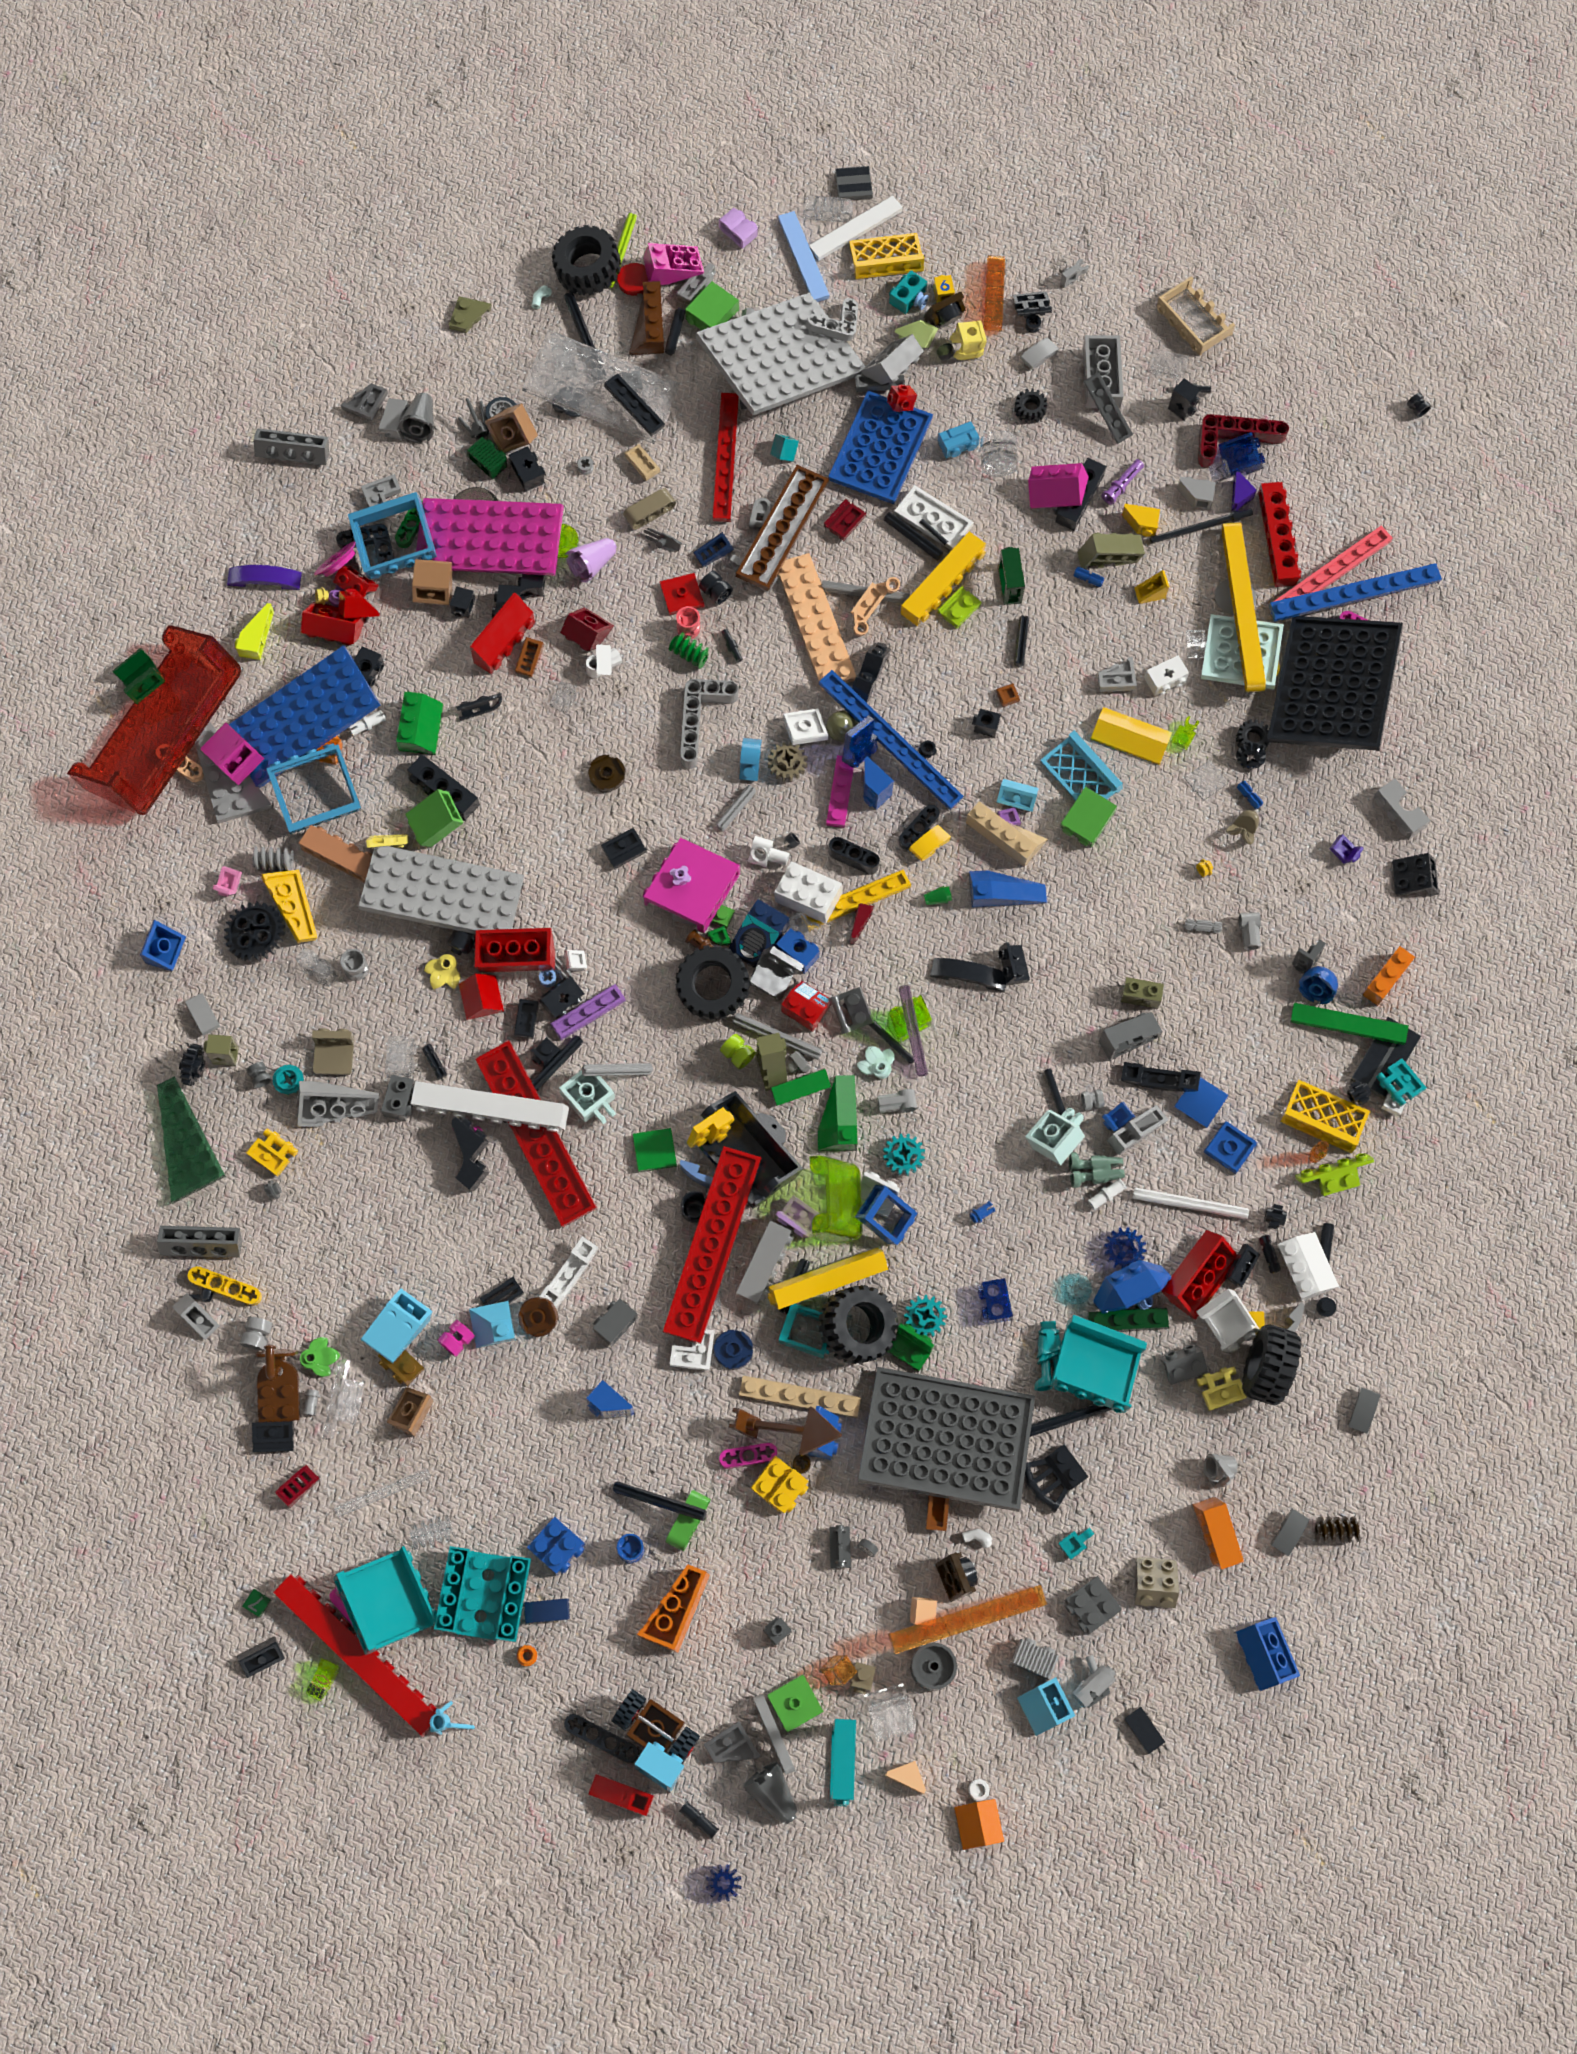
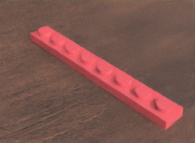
M1382 526L1378 527L1275 601L1324 590L1389 544L1393 539L1392 536Z

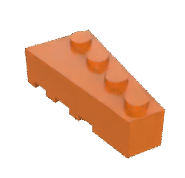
M687 1564L672 1585L670 1591L663 1597L657 1609L650 1615L648 1621L637 1635L642 1639L678 1653L710 1575L704 1570Z

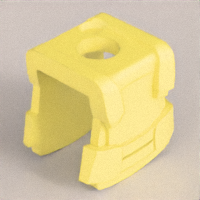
M982 322L957 323L956 331L949 338L952 343H961L960 349L953 355L954 358L957 360H968L984 355V347L987 340Z

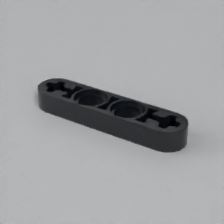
M571 1714L565 1719V1729L578 1738L626 1763H633L638 1758L639 1752L637 1747L621 1737L576 1714ZM577 1718L579 1725L583 1726L584 1722L588 1724L583 1729L582 1735L578 1734L581 1731L576 1727L573 1730L570 1729L569 1720L573 1721ZM592 1727L598 1730V1737L594 1740H590L586 1736L587 1730ZM609 1737H613L617 1741L616 1747L612 1750L605 1747V1740ZM620 1742L625 1743L622 1747L626 1750L632 1747L635 1756L626 1759V1754L621 1751L619 1755L615 1754L620 1747Z

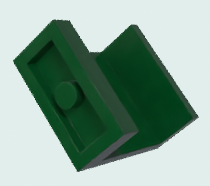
M139 648L112 670L125 685V694L136 704L165 682L152 658L142 648Z

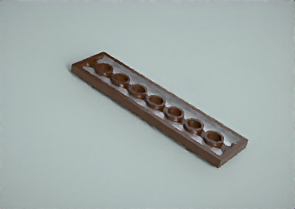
M796 465L738 568L735 577L769 591L824 492L829 478Z

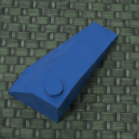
M989 870L969 871L972 908L1047 903L1045 884Z

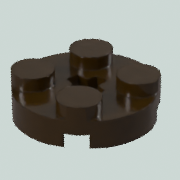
M601 755L591 762V766L588 769L589 781L600 792L616 790L625 782V767L619 758ZM604 770L612 772L608 777L603 776Z

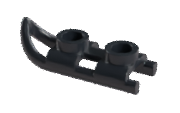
M499 692L492 696H480L472 702H462L459 706H456L457 711L461 710L462 716L459 717L460 721L496 710L501 705L502 693ZM498 698L497 703L491 707L489 701ZM479 707L480 711L473 713L472 709Z

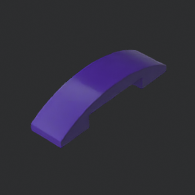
M270 565L235 566L229 568L227 586L246 587V584L277 585L281 586L282 589L300 590L302 573Z

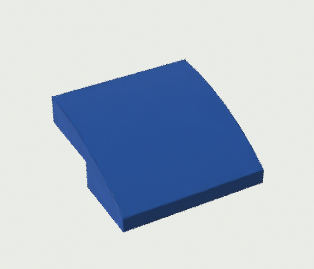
M1200 1077L1198 1091L1184 1092L1174 1107L1208 1128L1229 1095Z

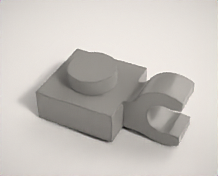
M1079 259L1074 266L1068 267L1062 272L1060 284L1064 288L1078 280V276L1088 271V265L1081 267L1083 259Z

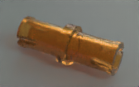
M1319 1141L1312 1147L1309 1160L1313 1163H1318L1326 1156L1329 1144L1326 1141Z

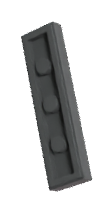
M1097 372L1084 380V385L1116 443L1119 444L1132 436V431L1100 373Z

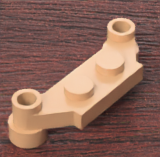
M890 577L883 583H871L850 612L853 614V630L856 636L861 637L868 632L869 626L866 621L885 595L898 591L900 588L899 579ZM857 628H862L863 632H859Z

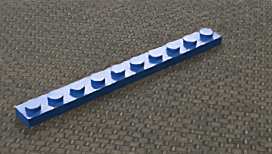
M1434 563L1270 602L1268 606L1275 622L1438 583L1442 578L1437 564Z
M833 670L819 681V685L949 810L963 799L964 796Z

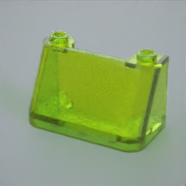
M821 1155L809 1156L811 1171L816 1175L825 1177L827 1212L814 1216L812 1220V1234L825 1244L858 1240L863 1233V1223L855 1218L862 1206L860 1169L850 1162Z

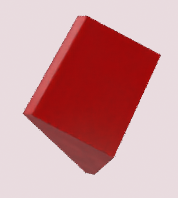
M475 973L459 983L466 1020L504 1012L496 975Z

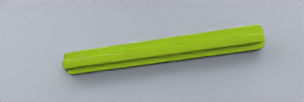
M628 213L617 245L621 264L636 222V214ZM615 281L611 282L610 288L614 287Z

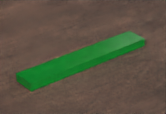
M1294 1003L1290 1020L1291 1023L1401 1045L1406 1043L1409 1025L1299 1003Z

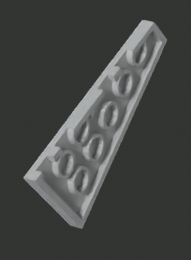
M208 718L189 723L218 824L273 808L259 787L255 786L250 775L238 785L200 750L217 732Z

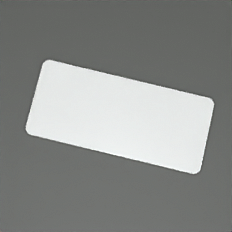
M596 645L597 674L611 675V646Z

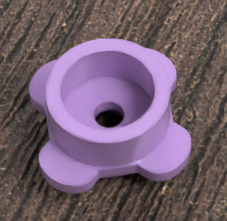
M687 866L671 869L670 875L673 876L674 885H685L691 881Z

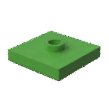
M804 1675L767 1695L787 1733L824 1712Z

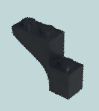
M522 574V577L518 578V586L499 584L498 591L494 593L496 607L492 608V618H494L514 592L522 600L534 596L544 597L545 575Z
M874 643L866 652L860 673L856 676L852 687L866 703L871 698L877 679L891 652V649L887 648V645L884 643Z
M455 1116L451 1124L463 1154V1164L455 1178L467 1189L475 1191L490 1173L485 1169L487 1166L482 1161L476 1160L489 1141L485 1138L487 1135L480 1129L475 1130L471 1126L472 1122L466 1117Z

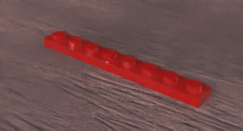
M721 392L713 521L731 522L739 396L736 393Z

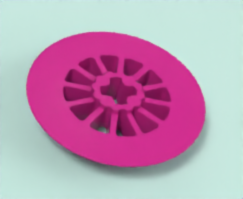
M353 541L333 554L315 571L314 575L323 574L325 577H328L343 567L355 555L353 548L356 542Z

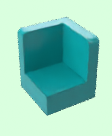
M775 434L770 455L780 460L794 461L799 440L790 436Z

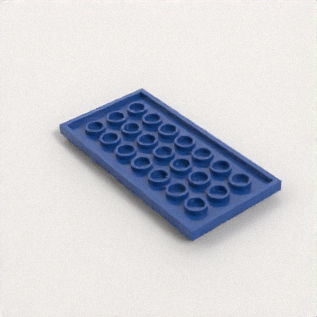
M343 645L231 722L229 726L264 757V760L249 774L255 786L260 789L271 781L266 769L270 767V764L277 761L284 763L288 761L287 758L295 755L302 757L309 750H317L381 706L347 648ZM280 772V773H278V774H275V776L277 777V776H279L280 774H282L283 772Z

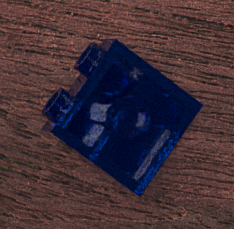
M1252 432L1218 444L1228 478L1235 476L1236 472H1246L1248 475L1264 469L1263 463H1266L1263 453L1258 451L1261 445L1258 437L1254 438Z
M867 716L845 733L842 762L852 768L859 767L867 756L870 758L871 754H874L878 748V736L873 734L874 719Z

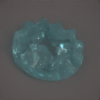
M1080 1273L1069 1274L1061 1282V1295L1071 1304H1082L1091 1296V1282ZM1078 1281L1079 1287L1082 1290H1079L1075 1296L1074 1289H1071V1286H1074Z

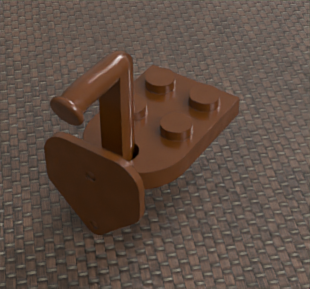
M274 1345L264 1346L265 1351L255 1353V1357H265V1365L261 1368L257 1377L258 1422L300 1420L298 1372L291 1363L285 1361V1356H294L298 1354V1350L276 1349Z

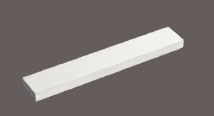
M891 196L810 244L811 252L820 261L847 245L849 241L857 239L903 211V207L894 196Z

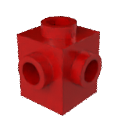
M910 385L891 386L887 402L896 412L913 411L917 394Z

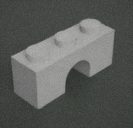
M1395 778L1380 788L1374 798L1377 805L1386 811L1388 818L1399 827L1401 834L1410 839L1428 826L1430 819L1420 807L1412 811H1406L1400 806L1399 802L1403 800L1407 792Z

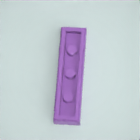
M616 984L550 1023L551 1027L562 1041L622 1004L626 999Z

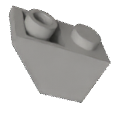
M1180 477L1177 489L1192 507L1210 510L1216 482L1198 480L1191 477Z

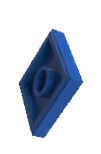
M1225 1121L1204 1150V1153L1236 1175L1258 1142Z

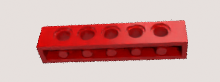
M1282 482L1261 483L1258 496L1274 586H1296L1301 578V568H1298L1297 565L1298 552H1295L1294 548L1296 541L1295 536H1292L1291 532L1293 524L1288 516L1290 507L1289 504H1286V488H1283Z

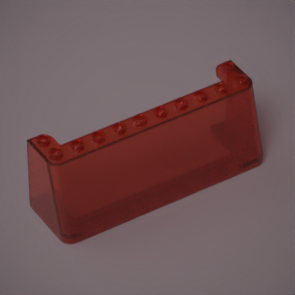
M168 625L163 632L162 642L169 649V652L158 666V670L165 682L138 704L134 702L90 767H87L82 762H76L71 766L67 774L84 790L133 813L146 815L241 675L240 665L213 636Z

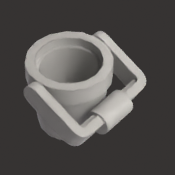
M1208 1454L1206 1456L1203 1473L1214 1488L1225 1487L1235 1477L1237 1462L1233 1456Z

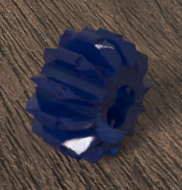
M718 1865V1874L715 1870H710L711 1874L715 1876L714 1879L706 1877L707 1881L713 1882V1885L706 1886V1889H715L710 1895L712 1898L717 1892L720 1893L718 1896L719 1902L722 1900V1894H725L726 1901L728 1902L730 1901L729 1892L734 1897L737 1896V1893L732 1890L733 1887L741 1889V1885L734 1884V1881L741 1880V1876L733 1878L732 1876L737 1872V1869H733L729 1874L730 1865H726L725 1872H722V1866ZM723 1876L726 1880H730V1885H727L728 1888L723 1890L722 1886L718 1887V1881H721L719 1878Z

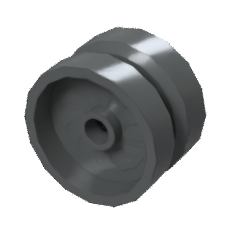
M934 1642L925 1644L916 1651L911 1659L910 1671L913 1680L919 1687L934 1692L944 1689L953 1681L958 1665L951 1649L943 1644ZM931 1663H935V1666L938 1665V1669L932 1670L930 1668Z

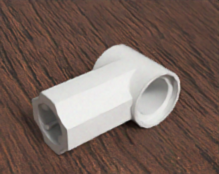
M615 648L611 649L612 668L622 663L620 653ZM592 655L586 660V673L591 678H598L601 675L597 674V668L590 667L592 665L597 666L596 655Z

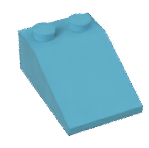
M648 1742L635 1763V1770L671 1793L684 1769V1765L681 1764L683 1760L673 1753L671 1756L664 1752L665 1748L659 1743L654 1742L651 1744Z

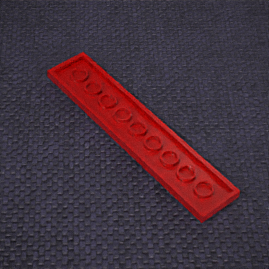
M509 1040L475 1059L492 1093L541 1100ZM509 1124L562 1227L597 1209L558 1132L547 1131L546 1127L532 1129L528 1128L527 1124H521L520 1127Z
M723 1146L663 1333L698 1344L702 1343L761 1157Z

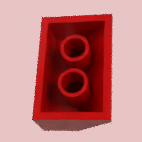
M313 602L302 612L300 633L306 634L308 637H322L326 641H340L344 645H352L359 639L366 617L343 618L339 613V607Z

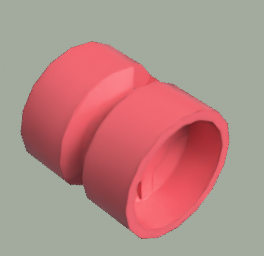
M689 606L681 608L676 615L677 632L679 635L684 632V639L688 636L693 639L700 632L699 612Z

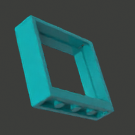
M834 1719L832 1723L830 1802H834V1806L847 1807L854 1800L856 1720Z

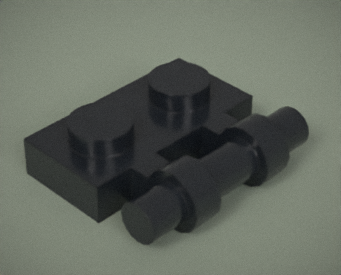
M1047 291L1012 295V302L1017 316H1024L1025 318L1030 317V315L1039 314V316H1044L1046 313H1052Z

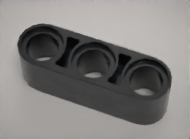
M834 837L830 840L828 852L831 858L869 875L875 874L878 871L880 858L876 853L841 837ZM840 846L842 849L834 850L833 847ZM855 853L858 855V857L852 858L850 857V854ZM873 861L875 865L870 866L867 862Z

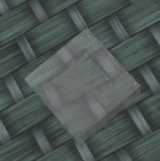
M1225 459L1209 466L1213 482H1216L1215 484L1231 476Z

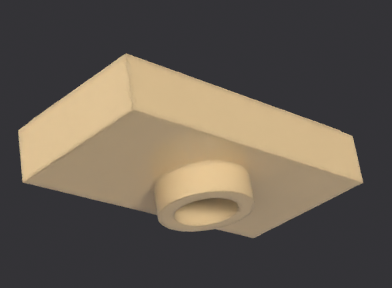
M639 444L624 453L627 460L645 481L660 472V468Z

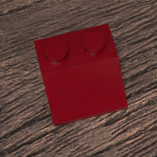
M583 607L567 615L560 633L567 640L580 645L581 649L592 651L596 649V645H600L614 625Z

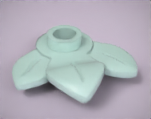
M867 1047L865 1051L866 1059L857 1063L858 1069L865 1075L874 1074L879 1079L887 1078L892 1070L891 1064L894 1061V1053L890 1048L882 1052L877 1047Z

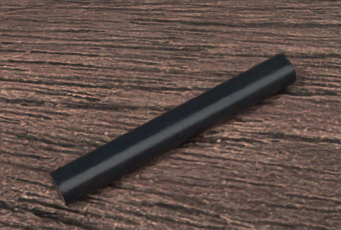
M1049 1068L1044 1070L1058 1114L1061 1116L1066 1110L1052 1069Z

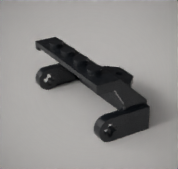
M734 1091L708 1106L701 1114V1117L705 1120L722 1107L733 1115L734 1121L730 1124L731 1129L726 1133L727 1137L718 1143L716 1141L713 1144H710L707 1140L699 1148L716 1168L723 1146L761 1157L747 1201L748 1205L754 1209L770 1198L776 1191L795 1180L803 1170V1167L783 1146L786 1142V1130L773 1116L759 1113L756 1115L741 1096Z

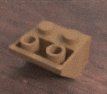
M415 559L412 583L413 602L449 605L452 598V562Z

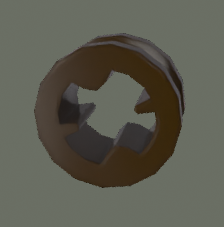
M799 1454L793 1460V1468L800 1474L806 1473L811 1467V1461L807 1455ZM798 1459H803L808 1465L801 1469L800 1466H796V1462L799 1463Z

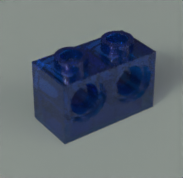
M1006 1279L982 1282L981 1288H978L979 1299L983 1300L984 1303L982 1308L983 1319H987L988 1324L1011 1321L1013 1314ZM994 1288L997 1290L998 1295L991 1296L987 1290ZM998 1307L1001 1309L1002 1314L994 1315L991 1309Z

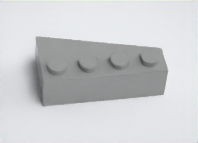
M774 1221L769 1222L736 1293L757 1303L766 1299L769 1292L767 1287L770 1282L773 1283L777 1275L776 1269L779 1264H782L786 1256L784 1254L787 1246L790 1247L794 1239L793 1230Z

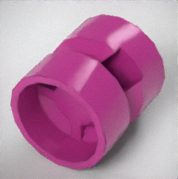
M455 1319L448 1327L449 1332H444L437 1341L450 1354L457 1357L463 1350V1345H468L475 1335L459 1320ZM455 1333L461 1337L460 1341L453 1336Z

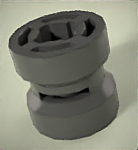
M264 1062L254 1063L246 1069L248 1075L253 1079L252 1084L254 1088L264 1087L272 1081L270 1074L266 1072Z

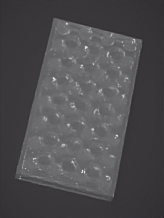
M548 329L522 387V391L655 444L660 431L651 437L604 387V383L618 373L663 422L666 419L680 383Z

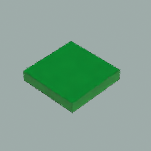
M671 1128L633 1134L638 1173L677 1167Z

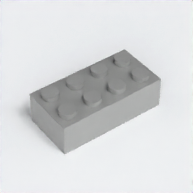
M1085 335L1082 347L1084 380L1099 372L1118 408H1121L1123 381L1120 335ZM1084 385L1085 408H1097Z

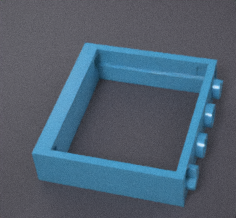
M417 492L348 514L363 572L368 579H377L383 574L395 573L405 567L411 568L415 565V559L432 560L437 557L423 505ZM417 508L428 548L371 567L359 526Z
M327 744L323 746L324 749L309 750L302 757L295 755L287 758V762L280 763V761L270 764L269 768H266L290 834L308 829L310 825L316 826L362 810L338 744ZM336 754L353 803L292 823L275 774Z

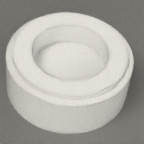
M977 1779L970 1783L968 1794L971 1799L983 1801L989 1795V1786L984 1780Z

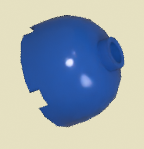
M1322 966L1308 969L1299 980V991L1303 997L1313 1003L1314 1000L1320 1001V1004L1330 1003L1338 989L1336 975L1328 968Z

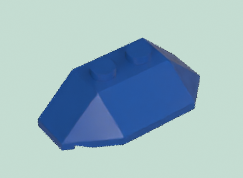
M1143 1260L1132 1262L1104 1278L1093 1303L1102 1314L1108 1311L1127 1309L1160 1292L1167 1282L1171 1280V1275L1160 1265Z

